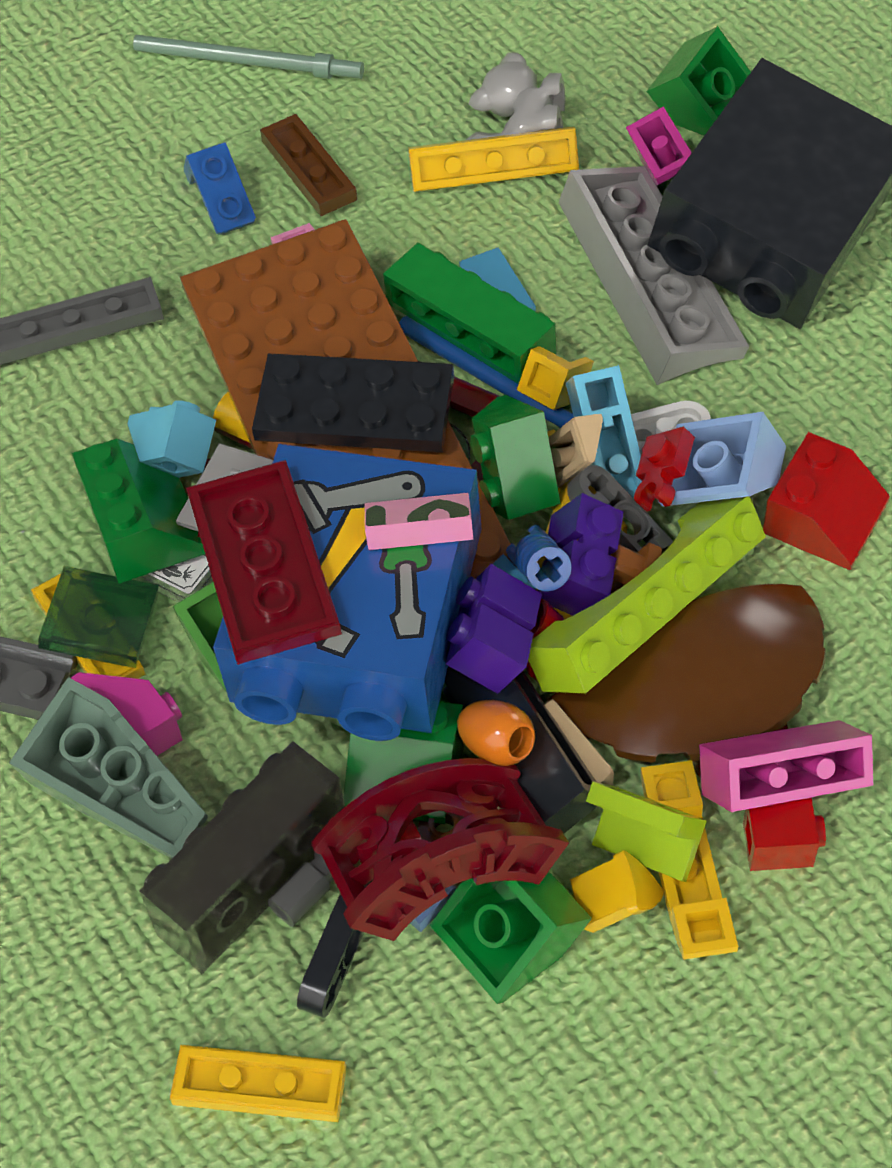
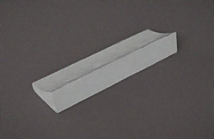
M646 167L570 170L559 204L656 385L701 367L743 359L749 345L713 282L701 275L688 276L677 272L665 262L661 253L647 246L663 196Z

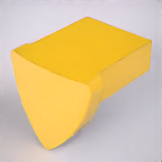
M625 850L614 854V859L570 879L574 899L592 917L591 921L584 928L589 932L594 933L631 915L646 912L655 907L664 895L662 887L651 872Z

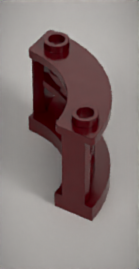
M464 758L445 760L413 768L370 788L333 816L313 839L311 845L316 853L322 855L348 907L343 914L349 927L395 941L401 932L422 912L448 897L445 888L473 878L476 885L495 881H524L539 885L568 846L569 841L560 829L546 826L517 782L521 773L516 765L501 766L485 759ZM436 811L449 812L464 817L455 825L452 834L429 842L423 839L400 841L409 823L417 817ZM359 860L363 862L361 865L354 868L353 864H356Z

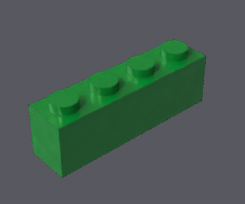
M417 242L383 273L385 294L391 307L519 384L531 349L540 346L554 354L557 353L556 324L542 312H535L517 301L510 293L496 289L483 281L476 273L466 271L457 266L438 251H432Z

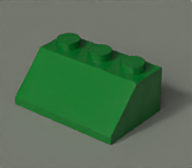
M117 438L104 443L94 444L86 449L72 453L86 498L118 584L205 555L201 538L198 537V531L177 525L176 519L188 500L180 478L141 463L134 444Z

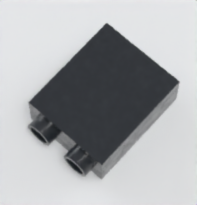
M761 58L665 189L647 246L661 253L665 262L677 272L688 276L701 275L738 295L744 306L752 313L768 319L780 318L801 330L892 188V125Z

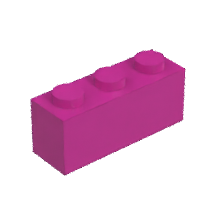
M840 720L699 744L702 795L730 812L873 786L872 735Z

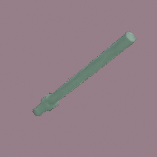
M135 35L133 40L134 50L141 52L311 72L314 77L331 79L333 75L362 79L364 74L363 62L335 59L333 54L316 53L315 56L144 35Z

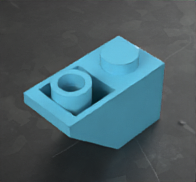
M174 401L172 405L150 407L149 411L130 415L128 427L141 463L180 478L203 473L216 420L201 414L200 407L193 403Z

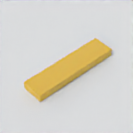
M575 127L408 147L414 192L579 170Z

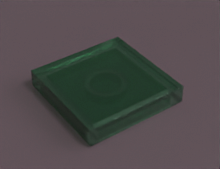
M64 566L39 635L38 649L136 668L158 598L159 585L137 580H129L118 584L116 576Z

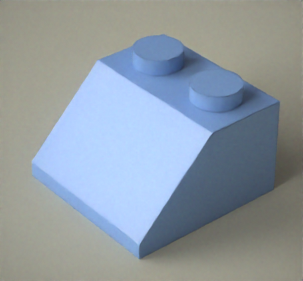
M764 412L677 424L676 428L684 426L695 436L685 476L673 479L672 486L675 489V497L670 506L747 497L777 485L786 445Z

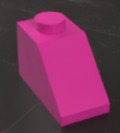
M664 106L626 127L642 164L646 167L656 186L674 177L692 153Z
M79 672L71 677L76 682L109 699L157 756L183 740L177 723L182 718L179 707L168 692L159 695L149 680Z

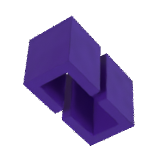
M581 493L551 515L548 535L569 556L571 574L567 582L556 590L541 591L538 589L542 593L541 599L546 600L553 608L573 616L611 594L616 558L610 555L618 550L623 511ZM546 559L543 561L542 567L548 562Z
M490 564L476 579L469 577L460 588L456 604L460 605L458 616L451 624L446 639L451 644L446 665L498 694L527 667L534 634L530 630L536 624L542 593L493 564Z

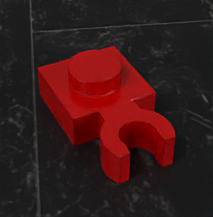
M684 426L646 437L636 476L642 482L634 494V501L646 512L651 511L655 498L665 507L670 506L675 497V489L672 486L673 479L685 476L695 436Z

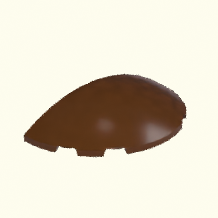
M761 584L727 589L690 602L587 693L556 692L546 703L553 699L588 741L592 738L598 742L613 746L618 757L653 763L656 761L658 754L687 753L692 761H700L699 744L777 731L799 713L802 708L803 695L808 691L812 683H819L823 673L826 658L823 635L824 624L814 601L801 585Z

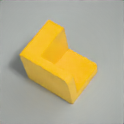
M540 346L530 350L517 391L552 410H557L570 404L566 382L575 375L591 372L594 361L583 357L569 362Z

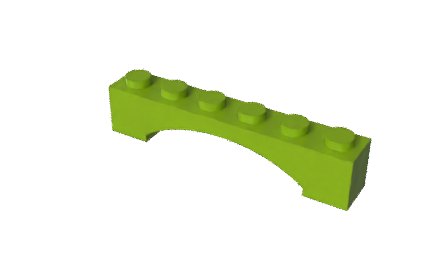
M750 496L699 502L677 520L681 528L678 536L668 549L648 568L606 598L563 621L553 622L532 640L528 660L542 691L587 693L760 543L766 535Z

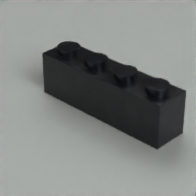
M448 666L444 680L447 686L443 689V692L450 703L462 704L464 709L477 701L498 700L515 705L531 719L535 730L534 746L525 759L514 765L517 766L521 773L517 782L546 826L560 829L564 834L598 807L586 802L592 781L596 782L546 708L545 703L524 671L497 694Z

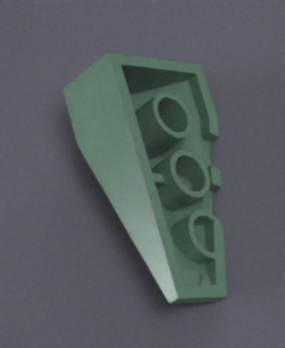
M69 677L9 762L15 770L36 788L69 807L178 862L208 818V815L112 702Z

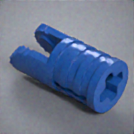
M533 525L528 529L530 534L522 538L516 547L513 543L507 547L506 554L535 588L541 591H553L567 582L571 574V561L569 556L557 546L543 529ZM545 556L548 562L540 568L537 561Z

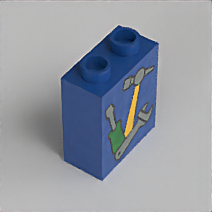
M278 444L272 464L283 460L287 462L340 623L342 635L237 665L223 617L213 649L229 701L233 702L236 708L247 717L266 724H288L295 720L298 712L336 718L339 724L348 732L358 737L375 741L394 739L399 736L401 729L432 733L448 668L446 660L451 642L446 637L451 624L458 616L460 605L456 604L460 588L470 577L482 529L477 470ZM469 493L473 540L368 550L365 533V503Z

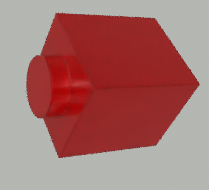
M812 797L745 810L743 828L750 871L814 867L818 848L825 847L826 828L823 816L814 814Z

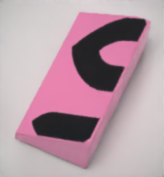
M469 493L365 503V533L368 550L473 540Z

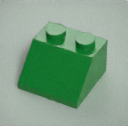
M717 26L684 42L646 92L659 109L664 106L674 125L705 136L751 71Z
M508 395L497 397L472 418L475 434L471 435L470 438L472 452L476 460L481 463L484 480L480 481L479 486L495 513L507 520L561 504L544 411Z
M439 702L432 733L401 729L398 737L387 741L364 739L350 733L343 808L370 788L407 770L430 763L461 759L465 744L459 735L457 720L463 710V705ZM436 811L413 820L428 822L429 818H434L435 823L445 824L447 812Z
M549 871L539 885L524 881H495L476 885L473 878L462 881L429 926L496 1004H500L563 957L591 921L592 917Z

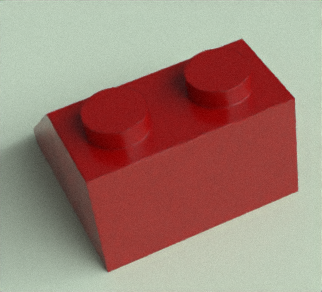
M808 432L767 500L763 530L768 536L847 570H851L885 510L890 496L852 449Z

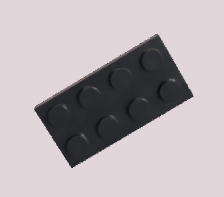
M268 353L252 426L254 440L443 453L454 382L453 364Z

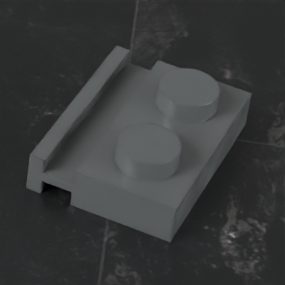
M0 636V711L39 720L70 676L72 670L77 668L78 661L75 653Z

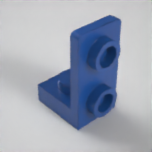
M226 142L186 155L183 170L189 185L196 183L216 234L222 235L255 222L254 211Z

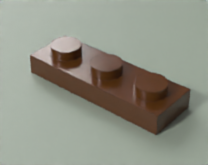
M297 114L260 129L263 144L320 217L357 201L356 187Z

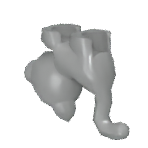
M507 53L500 64L493 67L486 74L482 86L471 95L469 105L475 110H490L496 115L510 117V119L507 121L502 133L475 132L465 140L563 128L561 112L565 111L566 101L562 74L549 73L543 79L540 88H538L537 75L527 66L524 57L519 53Z

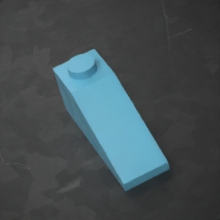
M618 365L575 375L566 382L573 416L602 414L603 417L595 462L591 465L600 466L607 470L634 499L635 491L642 482L636 476L641 454L620 367Z

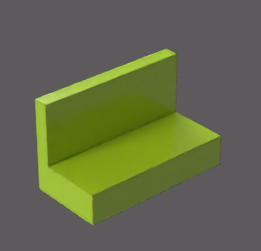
M592 781L586 802L604 808L592 845L613 854L625 850L645 867L686 882L707 820L618 786Z

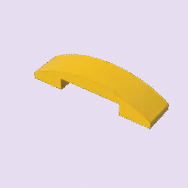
M692 760L641 767L640 773L644 797L703 819V802ZM704 828L686 882L659 872L668 914L683 960L738 952L739 947L727 898H722L706 829Z

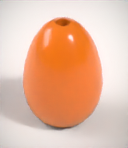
M498 700L477 701L465 707L459 714L457 720L459 735L469 750L481 759L501 766L514 765L525 759L534 746L535 730L531 719L524 711L511 703Z

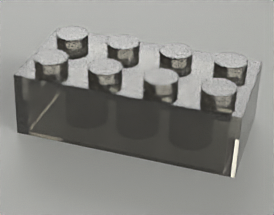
M294 741L281 753L277 752L268 757L261 766L259 774L244 789H237L232 792L223 803L221 811L206 826L202 825L194 829L186 838L183 848L167 864L162 863L156 866L145 879L144 886L139 892L156 935L200 974H203L269 907L267 901L272 894L304 862L310 863L314 859V849L311 842L329 820L345 807L340 778Z

